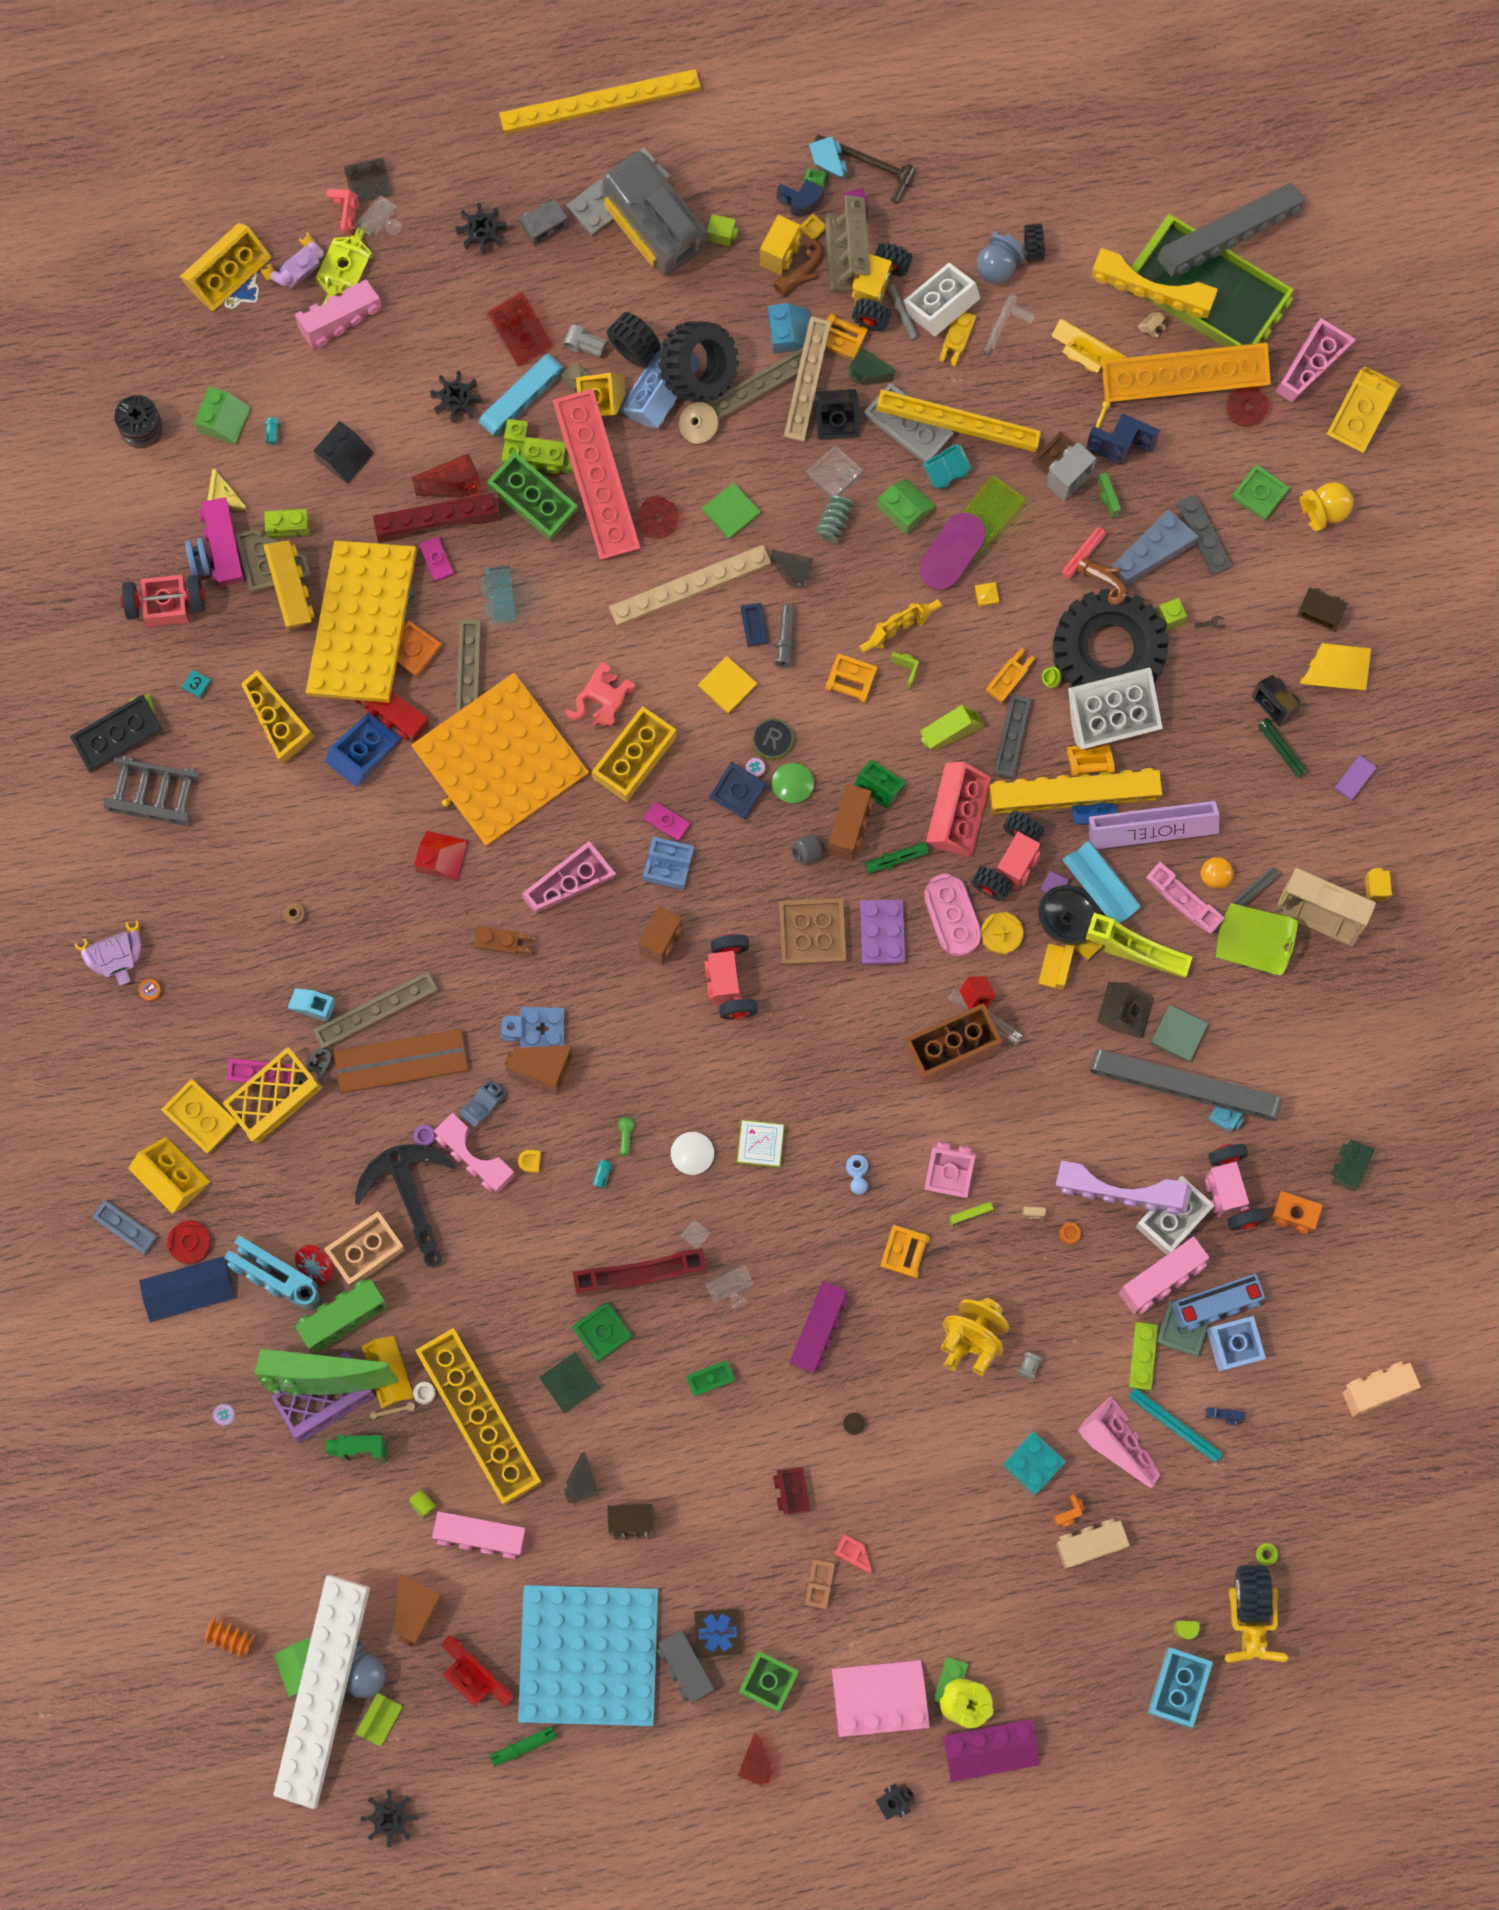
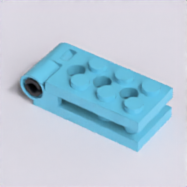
M238 1235L234 1243L238 1247L237 1251L240 1252V1255L250 1261L252 1258L256 1259L255 1262L261 1268L268 1272L272 1269L288 1280L284 1284L229 1250L224 1258L229 1262L227 1266L239 1275L247 1274L246 1277L255 1285L260 1287L263 1284L267 1292L278 1298L281 1295L307 1311L315 1310L320 1305L321 1297L316 1290L318 1286L312 1279Z

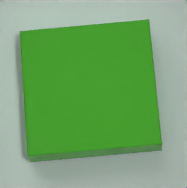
M1256 464L1231 498L1266 521L1290 487Z
M734 482L702 507V511L729 540L761 514L759 509Z

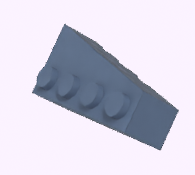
M1167 510L1111 566V568H1120L1121 572L1111 574L1115 575L1127 587L1146 576L1150 571L1158 569L1167 561L1181 555L1187 549L1196 546L1199 536L1170 510Z

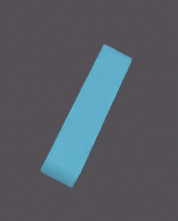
M550 354L545 355L481 416L479 424L494 437L498 436L506 429L507 419L515 420L561 376L565 368Z

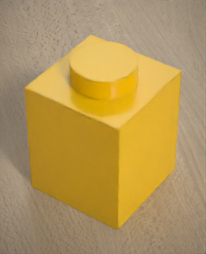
M1375 868L1366 874L1367 899L1373 902L1389 901L1392 896L1390 871Z

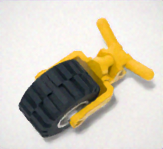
M1239 1565L1235 1574V1588H1229V1599L1231 1601V1626L1236 1631H1242V1652L1227 1654L1225 1660L1228 1663L1253 1660V1657H1259V1660L1286 1662L1288 1660L1286 1653L1265 1651L1267 1647V1630H1275L1278 1626V1588H1272L1270 1571L1267 1565ZM1270 1618H1272V1624L1267 1625L1266 1622H1269Z

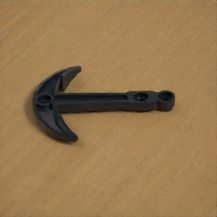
M420 1144L398 1145L389 1148L374 1158L360 1176L355 1193V1204L360 1205L365 1195L378 1183L377 1179L392 1173L414 1226L413 1232L420 1251L424 1254V1262L430 1268L438 1267L441 1264L442 1257L436 1250L437 1243L430 1224L426 1221L409 1166L424 1162L425 1165H440L454 1170L456 1165L440 1151ZM395 1155L400 1156V1160L398 1162L392 1161V1158ZM425 1235L430 1237L427 1243L422 1242V1237ZM431 1256L437 1257L435 1263L429 1262Z

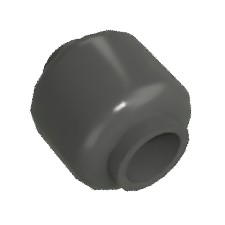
M813 834L798 838L791 848L796 862H800L803 865L820 860L825 850L823 841Z

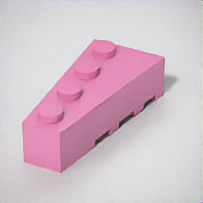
M364 280L344 290L342 296L333 295L327 298L325 304L321 306L315 304L309 308V312L303 314L300 311L295 314L299 331L314 350L317 347L324 346L334 336H340L350 326L358 325L363 318L375 314L382 306L376 292L368 281Z

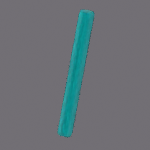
M1137 1388L1133 1389L1130 1393V1400L1213 1462L1217 1463L1223 1455L1220 1450Z

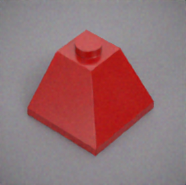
M426 831L419 845L414 863L416 872L458 881L468 840Z

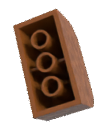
M984 1003L906 1037L904 1040L906 1052L923 1085L940 1080L992 1056L1000 1050L1002 1040Z

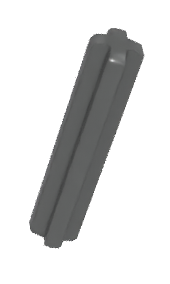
M1271 867L1231 903L1241 906L1247 905L1278 878L1279 872L1274 867Z

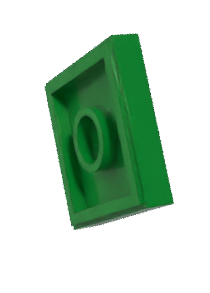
M608 1301L572 1326L597 1363L633 1338Z

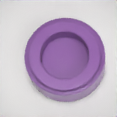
M421 1125L415 1129L413 1137L416 1144L430 1147L435 1142L436 1135L433 1128L428 1125Z

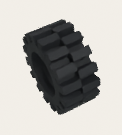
M1042 224L1024 225L1025 252H1027V262L1044 261L1045 241Z

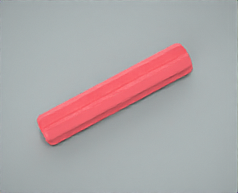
M1100 527L1095 529L1063 569V576L1071 579L1075 575L1079 561L1091 555L1106 536L1105 530Z

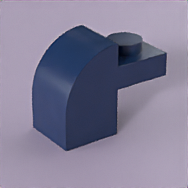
M807 179L799 192L781 183L776 191V199L785 206L790 205V214L798 217L813 213L824 197V188Z

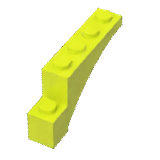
M1096 913L1093 914L1085 939L1105 945V953L1186 978L1192 956L1146 939L1114 921L1115 919Z

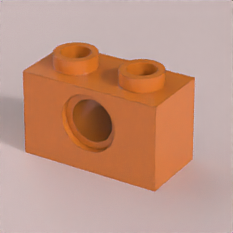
M1280 1191L1270 1219L1275 1220V1224L1287 1227L1290 1225L1296 1227V1231L1300 1233H1312L1316 1228L1323 1205ZM1292 1209L1300 1211V1219H1295L1291 1216Z

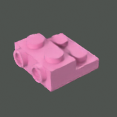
M938 1142L937 1145L933 1144L924 1189L967 1198L976 1153L972 1152V1148L967 1146H959V1149L950 1148L951 1144L946 1142Z

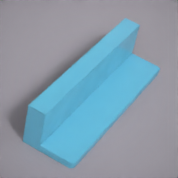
M1087 841L1076 852L1067 855L1063 859V862L1107 917L1115 919L1114 921L1121 924L1141 907L1090 841Z

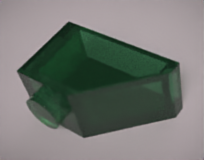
M862 348L848 366V375L855 383L860 382L866 386L893 382L896 378V370Z

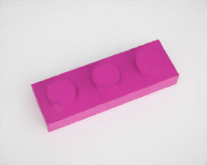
M229 1059L227 1080L248 1082L270 1062ZM282 1063L281 1068L292 1069V1064ZM268 1071L265 1076V1082L276 1083L277 1071ZM281 1071L280 1083L290 1084L292 1072Z

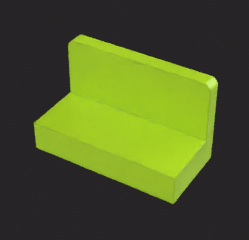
M377 1693L355 1734L378 1746H382L402 1710V1706Z

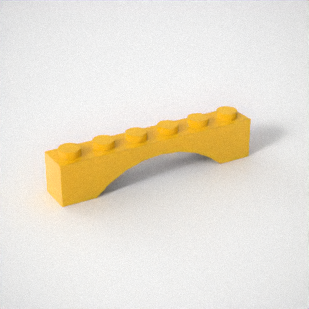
M1103 248L1100 249L1091 278L1098 283H1107L1113 285L1118 290L1133 292L1138 297L1150 298L1155 303L1170 305L1177 311H1187L1197 318H1208L1218 290L1200 282L1184 286H1165L1151 282L1134 272L1120 254Z

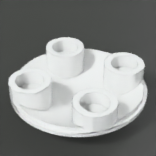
M698 1132L684 1133L674 1141L671 1148V1159L679 1171L695 1176L710 1167L714 1159V1148L711 1141L705 1135Z

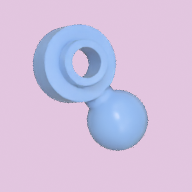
M854 1155L847 1160L846 1170L854 1178L850 1185L851 1191L856 1195H862L868 1188L866 1180L863 1179V1176L868 1171V1162L863 1156ZM860 1163L861 1166L859 1168H855L853 1164Z

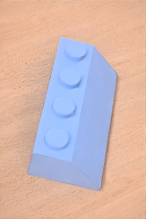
M659 351L650 360L619 408L622 414L645 427L658 428L663 423L664 417L674 406L678 398L672 394V390L667 389L665 386L666 381L661 378L660 373H662V370L659 369L658 362L661 360ZM691 354L690 364L692 372L695 374L700 361Z

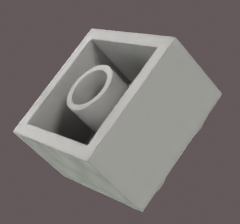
M1079 442L1073 447L1069 446L1064 451L1063 457L1059 461L1055 460L1050 465L1046 486L1065 502L1093 474L1096 457Z

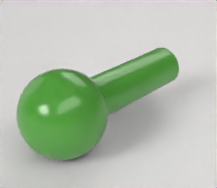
M627 1116L622 1117L618 1122V1129L622 1132L620 1155L624 1157L629 1156L630 1133L635 1128L634 1120Z

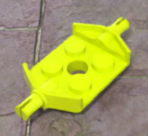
M358 226L354 236L333 239L316 276L317 282L327 293L323 304L326 303L327 298L333 295L340 297L344 290L358 284L369 258H372L370 250L361 242L366 231L365 228ZM346 260L349 262V265L345 268H340L338 263Z

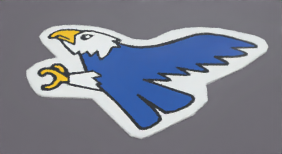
M257 272L225 300V307L235 308L240 302L254 303L257 301L259 292L258 285L255 284Z

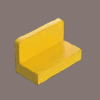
M1048 944L1038 982L1039 985L1063 991L1075 945L1061 947Z

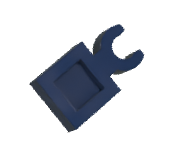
M1208 1407L1205 1418L1220 1419L1226 1421V1425L1239 1426V1423L1245 1421L1246 1412Z

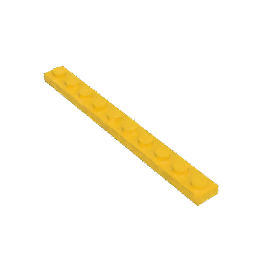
M696 69L504 111L500 112L499 115L503 132L508 134L701 91Z

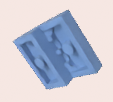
M653 837L642 881L684 890L694 846Z

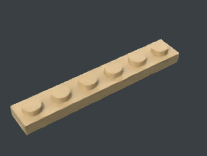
M810 317L783 438L804 442L831 321Z

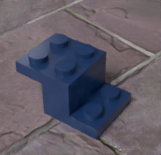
M1122 413L1112 434L1093 426L1089 433L1086 449L1094 455H1102L1108 458L1114 464L1120 463L1124 465L1133 445H1137L1142 451L1153 453L1160 429Z

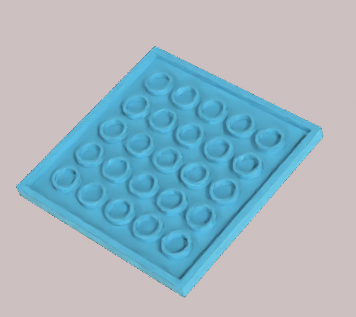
M524 1585L518 1722L654 1726L658 1589Z

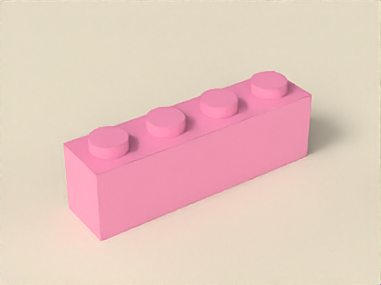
M437 1512L432 1538L437 1540V1545L450 1547V1543L458 1544V1548L471 1551L472 1547L481 1549L480 1553L493 1555L495 1551L503 1553L502 1557L515 1559L516 1556H521L526 1529Z

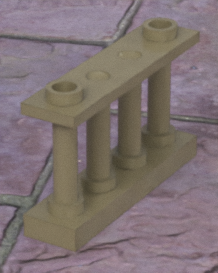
M846 195L844 197L845 211L842 214L828 212L825 215L830 291L849 294L852 291L851 277L854 274L868 276L870 268L865 198Z

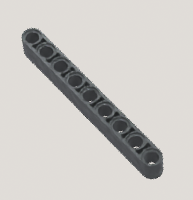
M1100 1049L1095 1050L1089 1070L1091 1073L1105 1078L1269 1121H1277L1283 1101L1282 1098L1273 1094Z

